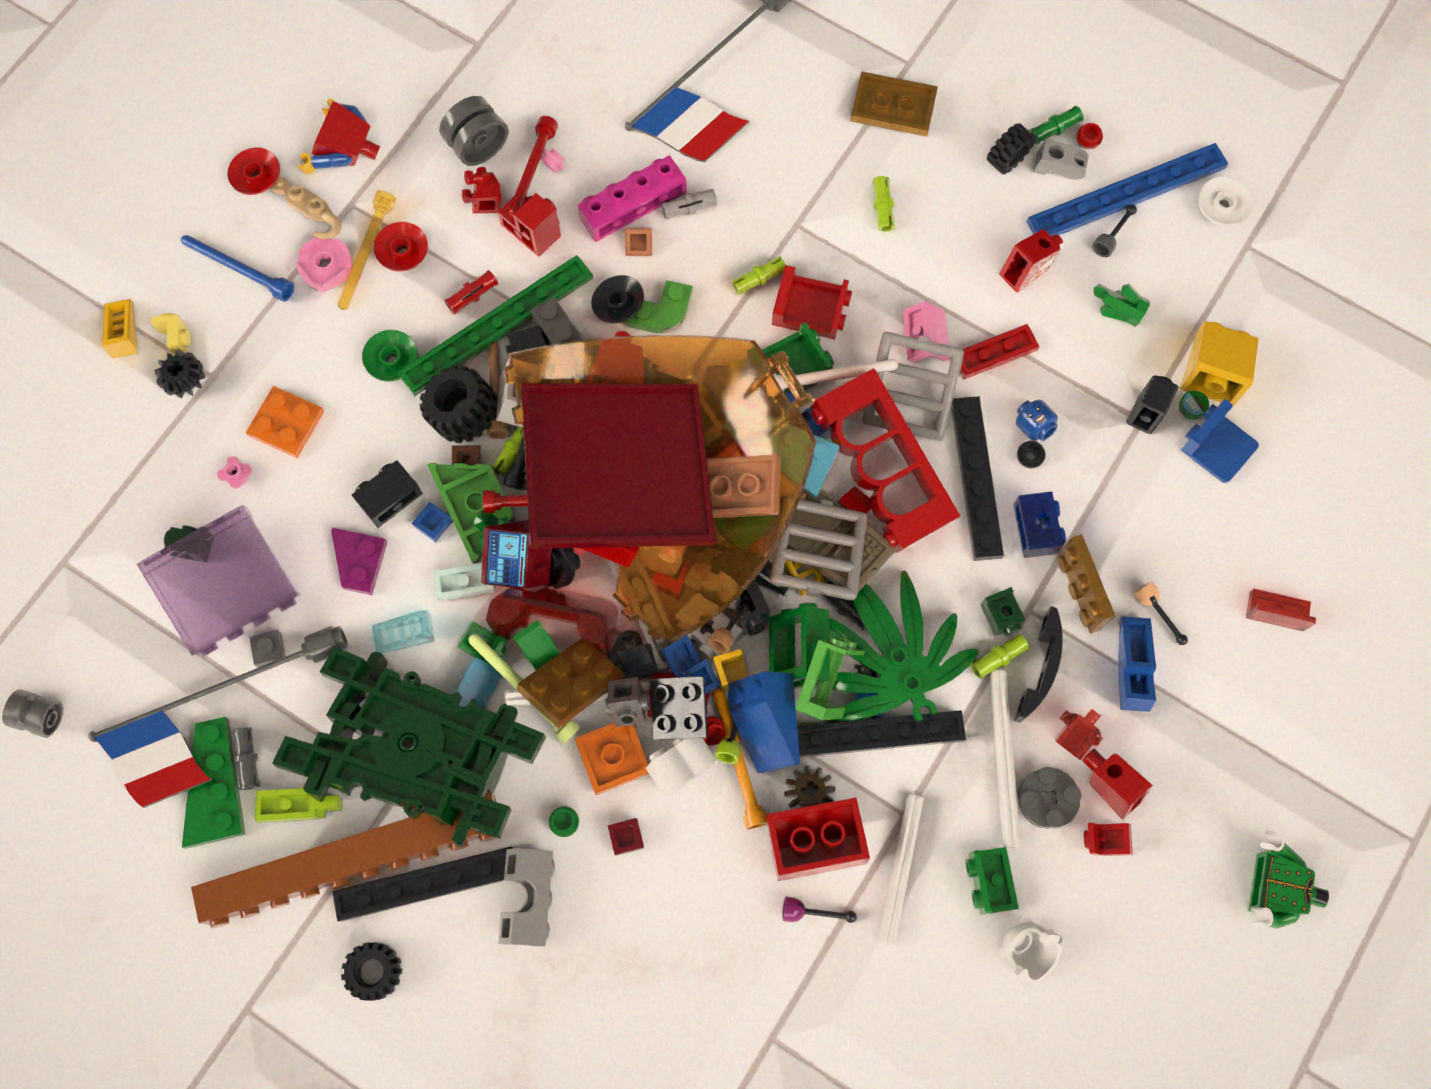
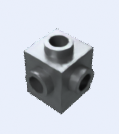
M638 677L609 681L608 698L605 699L607 715H612L616 727L646 723V710H650V698L648 692H643Z

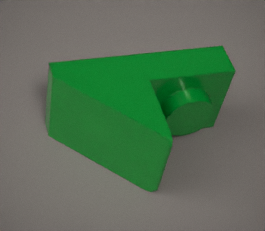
M536 620L513 636L519 649L535 670L560 654L539 620Z

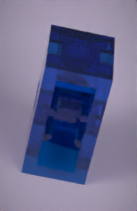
M1053 492L1019 495L1013 507L1023 557L1030 558L1058 554L1066 543V534L1064 528L1059 525L1060 506L1059 502L1054 500Z

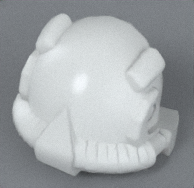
M1023 918L1021 923L1013 925L1006 931L1002 947L999 948V954L1007 959V963L1015 969L1013 972L1014 978L1023 986H1030L1038 983L1047 974H1050L1057 965L1063 950V939L1052 929L1046 930L1039 924H1034L1029 918Z

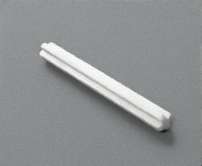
M999 669L993 670L989 675L1003 846L1006 848H1017L1021 843L1007 672Z

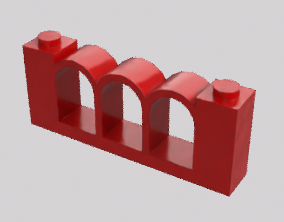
M874 368L814 401L811 405V414L814 421L818 425H822L824 430L831 428L830 437L832 443L840 446V453L853 457L850 467L853 480L859 487L873 491L870 507L874 516L880 522L886 524L882 528L884 532L883 537L892 548H897L895 553L961 516ZM873 405L888 432L863 445H854L848 442L842 432L843 421ZM893 439L908 467L883 480L869 477L864 472L862 466L864 454ZM913 473L928 502L903 515L889 512L882 500L884 489Z

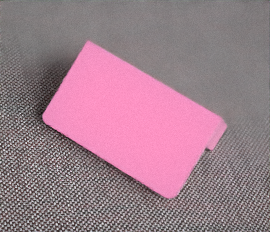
M924 301L903 310L905 336L919 338L920 335L930 338L931 342L948 345L946 315L943 309ZM906 347L907 360L913 363L931 356L942 361L949 360V357Z

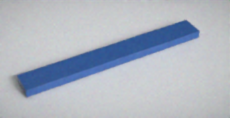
M1213 143L1028 217L1026 222L1033 234L1040 230H1046L1050 236L1054 234L1061 235L1124 210L1129 205L1139 204L1224 170L1229 163L1218 145Z

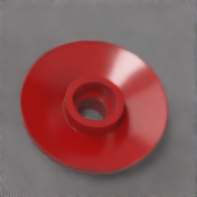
M254 147L243 150L229 164L227 171L228 181L241 194L257 195L270 189L278 180L280 163L275 154L268 149Z
M396 222L384 227L374 241V254L378 262L391 271L403 272L417 267L424 260L428 251V241L425 233L418 226L409 222ZM401 249H407L405 252L399 253Z

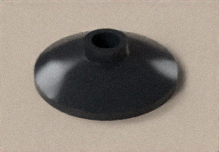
M613 276L603 281L595 289L591 299V307L596 317L601 321L611 324L621 323L632 318L640 310L644 302V291L641 284L631 276Z

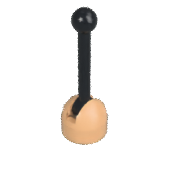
M1153 581L1133 594L1142 605L1155 608L1176 636L1177 644H1187L1188 637L1180 633L1157 603L1160 592Z

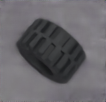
M455 365L451 366L450 370L446 368L440 370L438 376L434 375L430 378L432 381L424 386L426 391L420 396V400L423 403L419 406L423 412L424 420L447 441L452 442L454 440L456 443H462L465 440L468 443L473 441L475 436L481 437L485 429L489 430L492 426L489 421L495 420L497 416L494 411L497 410L498 403L496 400L498 398L493 389L477 371L472 368L469 369L467 366L462 365L458 368ZM466 398L464 403L459 408L452 411L459 401Z

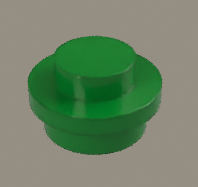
M562 806L556 808L549 817L551 831L559 837L573 835L579 827L578 814L570 807Z

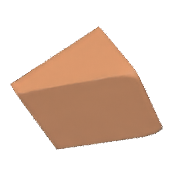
M625 228V256H652V228Z

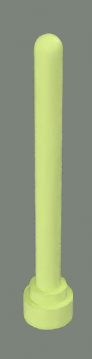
M471 635L469 643L517 690L518 683L523 679L479 635ZM537 710L555 728L553 730L557 734L555 737L563 745L580 729L573 720L568 721L558 729Z

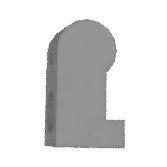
M1045 139L1037 151L1033 172L1043 175L1047 171L1063 175L1068 179L1078 180L1086 174L1089 155L1085 150L1075 146Z

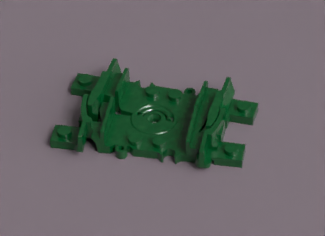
M334 646L319 671L323 677L343 685L326 714L333 723L330 734L318 732L313 744L285 736L272 764L276 768L308 777L304 785V791L319 802H323L329 787L340 790L341 793L350 796L351 791L355 787L361 786L363 790L360 798L363 801L373 798L398 807L404 806V812L411 819L420 817L423 808L425 813L433 817L438 824L453 826L458 812L462 813L452 837L453 843L458 847L463 846L469 829L500 839L512 809L508 805L485 799V795L487 792L493 794L502 775L507 754L533 764L546 739L545 734L515 722L518 711L511 705L502 704L495 714L479 707L475 699L472 698L468 706L460 707L459 702L462 696L459 692L450 695L429 685L421 684L419 675L414 671L406 673L403 681L399 673L386 668L388 661L382 653L373 652L368 660L365 661L364 658ZM365 700L363 706L360 707L359 704ZM375 731L381 733L382 736H375L373 734L375 733ZM354 733L361 735L358 739H352ZM409 738L414 739V744L411 747H404L405 740Z

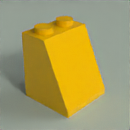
M1204 321L1196 332L1180 390L1186 392L1197 390L1204 393L1208 399L1220 403L1226 399L1232 405H1235L1252 386L1259 338L1251 336L1245 331H1235L1223 327L1222 324L1217 322Z

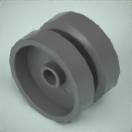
M470 96L453 105L443 117L439 128L442 139L454 150L455 155L467 166H476L494 157L502 149L509 134L508 125L494 112L493 107L482 96Z

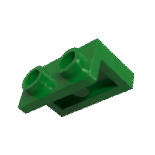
M1007 848L975 850L968 853L969 859L965 860L968 877H973L975 890L971 892L974 908L979 909L980 915L1019 909Z

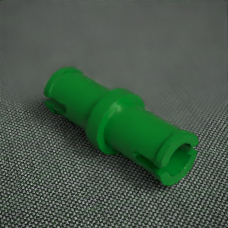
M1075 105L1060 115L1054 114L1050 116L1048 121L1029 131L1036 137L1035 143L1037 145L1053 135L1059 136L1063 134L1064 130L1083 121V113Z

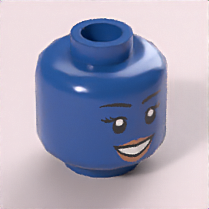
M1038 399L1032 402L1027 400L1017 409L1016 426L1032 441H1045L1058 428L1056 424L1058 421L1057 414L1043 400Z

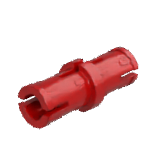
M487 270L486 273L471 283L466 282L463 284L464 288L448 299H445L444 302L455 315L474 301L476 303L479 301L481 295L499 283L493 273Z

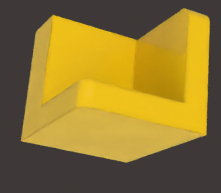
M742 649L713 657L714 667L724 692L729 690L728 683L749 677Z

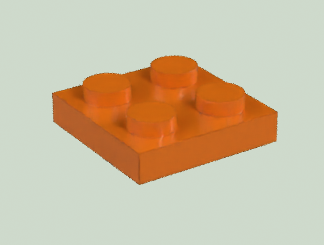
M273 386L245 433L250 438L298 458L325 411L316 404Z
M614 722L574 738L595 795L649 775L646 770L649 764L634 725L616 727Z

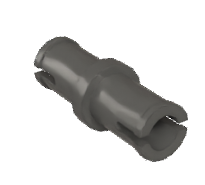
M246 727L232 730L236 754L233 757V763L237 764L239 790L259 788L256 769L258 754L254 753L252 728Z

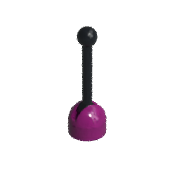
M785 896L782 909V921L798 922L804 915L845 919L848 923H854L857 919V914L851 910L841 913L805 908L801 900L795 897Z

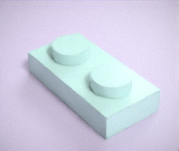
M482 563L433 571L438 602L493 593L496 590L494 585H484L481 583Z

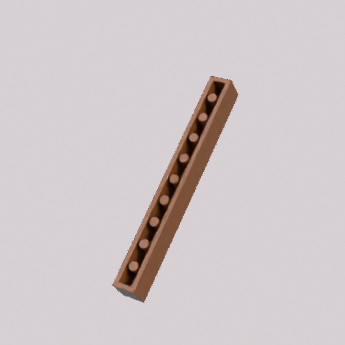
M487 792L485 799L496 802L495 795ZM424 812L417 819L406 818L192 886L191 891L198 923L210 925V928H218L229 924V918L238 915L241 916V919L249 918L260 914L259 909L271 905V909L289 905V899L301 896V899L315 897L320 894L319 889L331 886L332 890L350 885L349 880L360 876L361 880L374 878L380 875L379 870L391 867V870L402 869L409 866L410 860L419 857L421 861L430 860L439 856L438 851L450 848L451 851H457L468 847L469 841L479 838L480 842H485L495 837L469 829L463 846L458 847L453 843L452 837L462 813L458 812L453 826L438 824L433 817L428 816Z

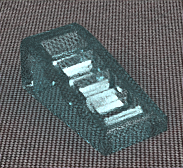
M427 609L372 625L376 652L379 653L391 652L435 641L431 617ZM420 622L422 633L417 634L415 623ZM409 625L411 636L406 638L404 626ZM398 627L400 640L395 641L393 628ZM387 630L388 644L383 643L381 631Z

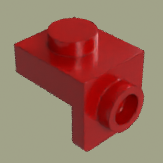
M1088 823V830L1084 831L1083 838L1085 848L1089 849L1090 854L1094 856L1133 855L1131 824Z

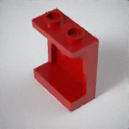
M785 265L772 313V325L799 331L800 324L806 322L810 329H815L818 336L835 340L837 330L843 331L846 315L842 314L843 306L849 307L852 291L847 290L849 280L844 279L842 285L797 276L795 275L796 267Z

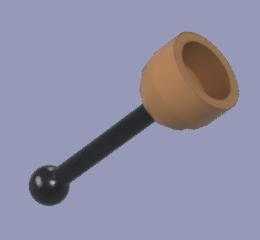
M747 591L742 593V601L726 628L716 629L708 639L709 646L718 653L727 654L733 646L734 638L731 630L746 604L752 601Z

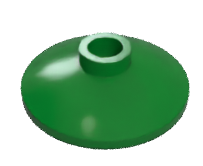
M385 330L373 335L365 344L362 352V362L366 371L375 379L385 382L400 380L397 372L418 359L417 347L412 338L398 330ZM390 357H396V358H397V359H396L395 361H393V362H388V359H389Z

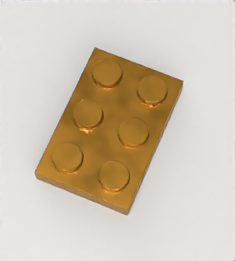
M861 71L850 121L927 137L938 86Z
M1081 534L1072 537L1058 554V565L1061 572L1066 573L1070 582L1068 584L1069 593L1073 600H1077L1080 607V620L1084 627H1088L1091 634L1101 631L1115 617V613L1084 537Z
M582 637L520 681L517 685V691L559 729L607 693L609 681L623 679L624 673Z

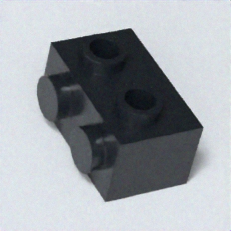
M396 460L392 464L389 463L379 470L378 475L370 481H364L358 485L351 496L374 525L379 528L420 497L423 492L416 481Z

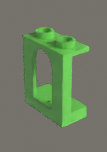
M832 636L830 640H818L795 710L820 720L842 719L846 707L829 701L843 656L864 655V650L856 648L857 642L843 637L839 639ZM829 649L830 680L820 682L815 696L812 697L827 650Z

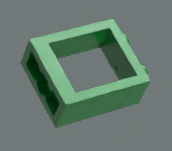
M801 603L799 608L782 609L780 614L769 617V672L793 674L794 689L803 687L818 640H829V610L817 608L815 603ZM801 623L802 666L795 667V624ZM829 649L827 650L816 683L830 680Z

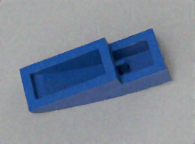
M1122 616L1120 619L1118 653L1120 710L1150 712L1156 702L1153 676L1156 670L1151 618Z

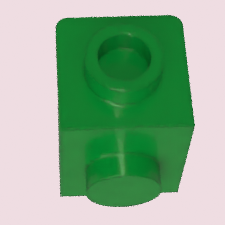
M471 621L456 646L470 656L477 657L491 665L469 643V637L473 634L479 635L501 658L506 651L504 645L507 639L503 636H497Z

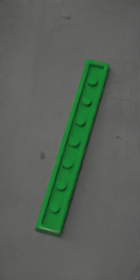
M578 255L574 256L397 372L399 378L415 397L425 390L424 386L426 383L430 384L432 376L440 374V370L444 368L450 370V367L455 365L459 368L488 349L492 344L500 341L533 319L531 309L552 297H555L559 302L591 281L593 274Z

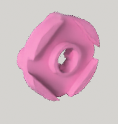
M315 237L307 241L299 251L300 256L296 263L297 270L305 283L321 292L341 285L354 271L352 256L347 246L337 238L333 240ZM321 259H325L326 261L331 259V262L328 266L319 267L321 265Z

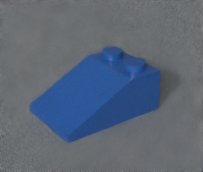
M764 671L728 683L730 714L757 772L767 773L799 765L800 755L793 674Z

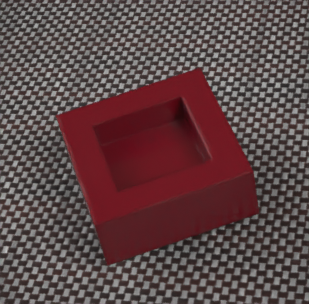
M637 818L607 825L615 856L645 849Z

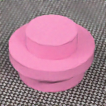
M545 149L543 151L544 155L540 159L554 173L565 168L562 163L565 159L555 149L551 151Z

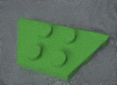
M429 463L427 466L471 562L475 564L483 554V547L480 546L479 537L484 533L474 526V517L484 513L483 490H495L496 493L504 495L490 464L466 465L454 463V465ZM502 507V510H496V513H492L498 519L508 517L510 522L514 518L510 507Z

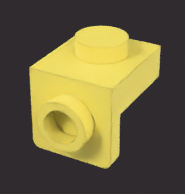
M164 313L161 316L151 317V324L161 334L167 333V347L175 355L179 349L186 354L187 346L191 345V336L187 325L180 316Z

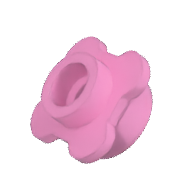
M232 456L227 459L225 467L218 471L217 477L221 481H227L232 488L237 489L248 480L252 468L248 464H242L237 457ZM234 470L237 471L235 475L232 474Z

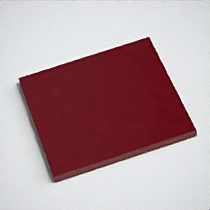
M522 383L521 394L530 549L715 545L716 536L698 384Z

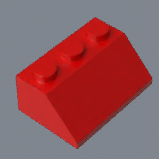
M857 797L766 814L777 881L866 865L870 859Z

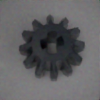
M178 349L175 356L167 352L168 359L165 361L158 360V364L161 367L154 370L155 375L158 377L156 383L160 388L164 389L167 395L172 396L175 394L178 398L182 399L185 392L193 396L192 389L195 387L202 388V384L199 381L206 378L205 373L202 371L203 364L192 353L184 354L183 351Z

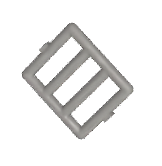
M884 332L881 337L876 362L888 360L891 344L951 357L948 374L898 363L897 369L886 371L945 385L941 401L887 389L891 398L896 403L938 412L935 428L906 423L914 436L941 441L944 438L964 351L958 347L931 342L930 338L920 335L919 338H914L892 332ZM884 372L877 373L880 379L883 380ZM873 405L864 409L862 416L864 424L886 429L880 417L874 415L875 408Z
M794 497L784 498L772 565L771 582L775 585L807 591V596L818 598L819 594L846 600H855L858 594L868 518L866 513L832 506L833 502L821 500L820 503ZM793 509L855 522L854 535L851 536L791 523ZM789 534L852 547L850 561L788 549ZM785 560L848 573L847 586L842 587L784 575Z

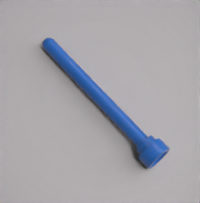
M189 235L181 237L183 245L269 288L273 297L286 302L294 292L293 282L283 277L273 279Z

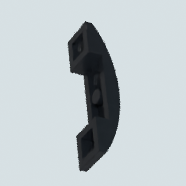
M1053 606L1045 613L1038 637L1039 641L1049 644L1036 690L1027 688L1022 693L1014 720L1018 723L1026 719L1041 704L1052 687L1059 669L1063 635L1058 609Z

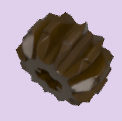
M809 765L804 767V776L797 769L794 770L793 776L797 781L787 779L785 783L793 790L785 791L784 797L795 798L788 804V807L792 809L799 804L800 808L823 804V802H834L831 796L826 795L836 790L835 786H825L831 780V776L826 775L821 779L819 776L822 768L817 767L814 775H812ZM807 785H812V790L814 788L817 789L813 799L806 798L808 794L803 795L802 793Z

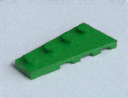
M221 717L195 723L192 754L197 764L212 781L188 790L182 848L184 849L246 835L236 766L233 763L234 752L229 719Z

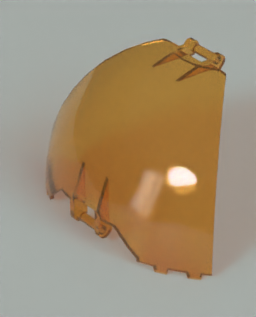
M643 335L573 341L509 353L510 365L504 367L506 383L514 385L517 405L511 410L515 424H522L523 426L522 383L698 384L707 459L771 454L781 456L779 515L713 518L716 536L715 545L639 547L637 555L629 568L619 565L616 592L612 596L624 607L621 613L630 621L639 620L650 629L647 634L656 640L666 638L674 642L696 631L719 615L743 593L776 550L794 516L811 467L816 439L801 414L811 407L815 401L810 393L807 394L790 368L787 363L789 358L785 352H779L767 359L755 340L700 335ZM777 370L796 399L792 404L773 376Z

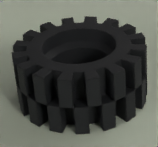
M1016 123L1013 127L1008 128V131L1004 132L1000 139H997L995 146L991 147V152L987 155L986 160L1002 175L1016 168L1018 163L1024 160V156L1029 154V150L1033 148L1036 142V137L1021 123Z
M375 942L363 943L362 946L353 948L354 951L347 954L345 957L347 961L342 963L341 969H344V974H341V980H345L346 984L343 986L351 992L350 995L363 1001H376L386 998L388 994H392L395 991L394 987L399 985L401 981L399 975L402 974V969L399 965L401 960L397 958L395 950L390 949L385 944ZM370 959L380 961L383 966L382 978L375 984H367L361 977V967Z

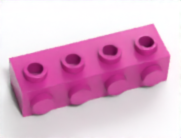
M670 155L663 159H656L650 166L641 171H634L626 179L608 185L602 192L584 198L577 205L579 217L594 241L597 242L662 207V202L672 201L686 194V178Z

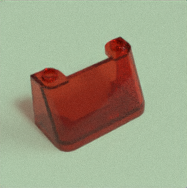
M545 586L528 589L507 587L491 600L485 620L492 632L497 636H503L510 640L511 633L514 630L528 627L530 616L533 615L577 624L578 633L583 640L590 642L606 658L611 651L618 621V610L611 600Z

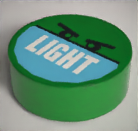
M1197 390L1185 393L1179 401L1181 414L1191 420L1200 419L1209 409L1207 396Z

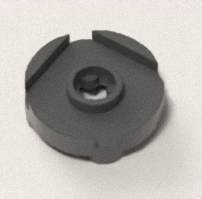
M1044 767L1029 774L1021 783L1018 791L1020 809L1024 817L1031 824L1039 828L1055 829L1071 822L1078 813L1081 791L1067 773L1059 769ZM1043 791L1046 793L1052 791L1055 794L1054 798L1057 800L1055 805L1050 803L1047 806L1043 803L1045 797L1042 795Z

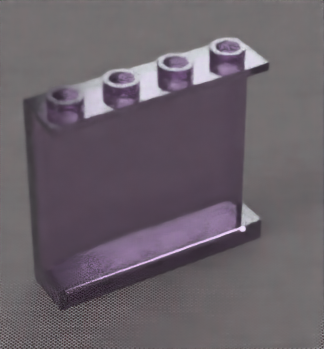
M246 505L235 508L136 564L192 656L201 653L202 657L207 656L219 649L216 643L225 638L229 642L245 634L244 627L251 623L255 627L271 619L269 613L278 608L281 612L297 604L295 598L300 596V593L295 590L254 522L253 515Z

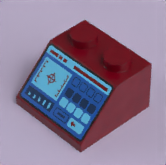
M529 520L484 527L482 584L522 589L549 584L552 548L530 549Z

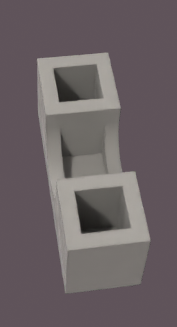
M527 848L507 849L504 881H513L520 884L525 893V901L517 912H501L498 944L545 947L550 932L547 920L548 908H550L552 903L550 883L555 870L553 851Z

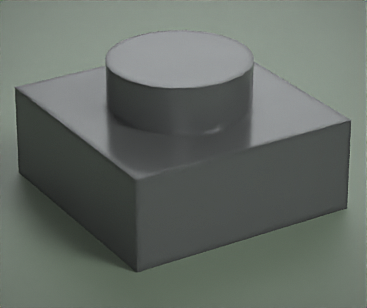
M279 630L249 637L253 663L256 667H261L285 657L282 634Z

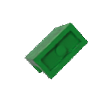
M806 322L800 324L798 332L762 350H759L758 346L747 350L749 366L754 369H762L763 375L776 373V375L787 377L829 370L834 365L830 353L827 350L823 351L820 346V338L814 328L810 329ZM818 383L802 385L800 387L806 390ZM793 387L784 388V391L779 392V395L768 397L772 405Z

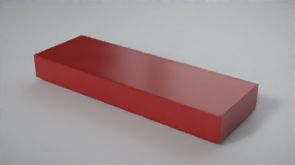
M1022 325L962 349L964 356L960 373L965 380L1036 352L1040 346L1029 325Z

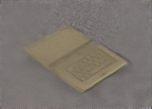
M822 489L817 499L810 494L804 499L820 503L821 500L833 502L832 506L844 508ZM793 509L791 523L851 536L854 535L855 522ZM779 525L772 531L776 537L778 535ZM869 525L866 526L858 592L897 550L896 547L892 548L888 541ZM789 534L788 547L790 549L850 561L852 547ZM812 566L835 585L847 586L848 573Z

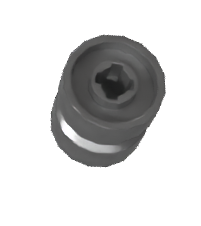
M18 689L6 701L2 712V721L7 727L20 731L27 730L33 735L49 738L60 725L64 708L61 701L48 697H39L35 693Z

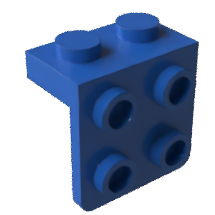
M1226 399L1218 407L1214 404L1209 407L1202 416L1206 421L1201 427L1195 424L1185 435L1189 441L1181 449L1183 453L1222 483H1228L1259 447V443L1225 417L1234 406Z

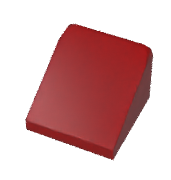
M856 486L850 489L838 501L844 508L864 512L866 515L872 510L870 507L871 498Z

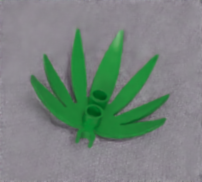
M903 570L900 575V607L907 645L904 643L890 612L878 595L866 583L858 592L857 598L852 601L864 627L882 656H879L858 634L830 617L829 640L832 636L839 639L843 637L857 642L856 648L864 650V655L849 656L879 674L880 678L859 673L838 672L832 690L877 695L860 698L844 705L846 708L842 719H832L829 722L854 721L876 716L892 710L911 700L914 706L912 715L917 722H920L923 719L919 712L920 708L926 707L932 716L937 713L935 704L927 700L924 693L937 689L957 678L971 665L979 651L977 649L960 651L947 659L941 666L939 665L948 652L955 636L957 614L953 613L938 629L927 656H923L922 613L916 590L908 573Z

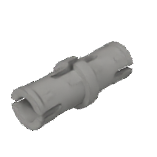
M714 189L693 195L687 193L682 198L662 202V209L666 219L686 213L692 215L695 214L696 210L717 206ZM699 200H700V202H697V203H694V204H690V205H686V206H683V207H679V206H681V205L693 203V202H696V201H699Z

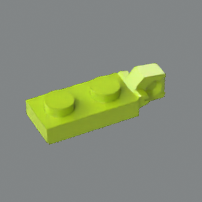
M304 788L256 791L254 821L257 823L318 820V818H325V812L342 811L343 798H340L339 795L325 796L323 802H319L310 794H307Z

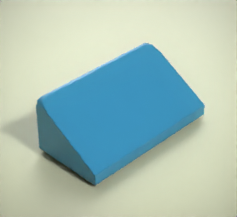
M474 657L455 693L459 692L462 696L459 706H468L471 699L474 698L477 705L485 709L502 675L493 666Z

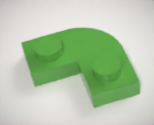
M666 280L660 304L644 301L640 310L626 321L627 327L652 333H664V330L682 323L687 314L693 286Z

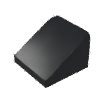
M651 643L618 652L629 678H640L659 672Z

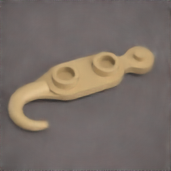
M279 177L271 187L273 193L283 194L286 203L307 218L314 221L327 222L332 226L331 230L325 233L313 232L315 237L331 239L340 233L342 228L341 221L332 213L328 204L323 199L299 185L290 186L288 180L284 177Z

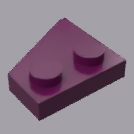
M332 528L331 534L342 588L347 591L372 596L388 543L387 540Z

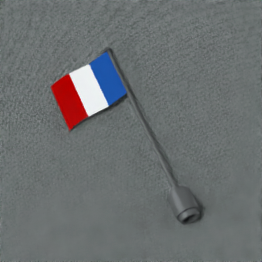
M762 0L764 5L630 123L626 122L625 129L629 132L634 129L657 138L682 155L705 163L741 131L749 121L728 114L706 99L678 87L766 9L779 12L792 0Z
M329 626L304 636L305 643L301 644V651L99 732L91 731L88 738L91 742H98L112 759L128 793L142 808H146L212 781L197 764L182 733L165 714V711L301 656H305L307 660L312 659L314 663L323 661L328 658L334 646L342 650L347 648V638L341 626L334 628Z

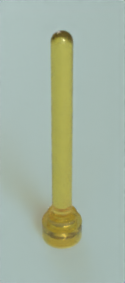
M376 191L372 201L375 211L339 299L338 307L341 310L348 309L384 216L393 210L397 201L388 192Z

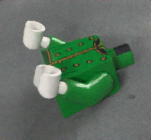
M1266 830L1265 834L1268 835L1269 842H1261L1260 847L1271 852L1258 853L1256 856L1248 911L1255 912L1257 915V921L1251 922L1252 927L1279 929L1296 923L1300 916L1308 915L1311 905L1325 908L1329 900V891L1314 886L1315 872L1307 868L1306 862L1285 843L1284 836L1281 833Z

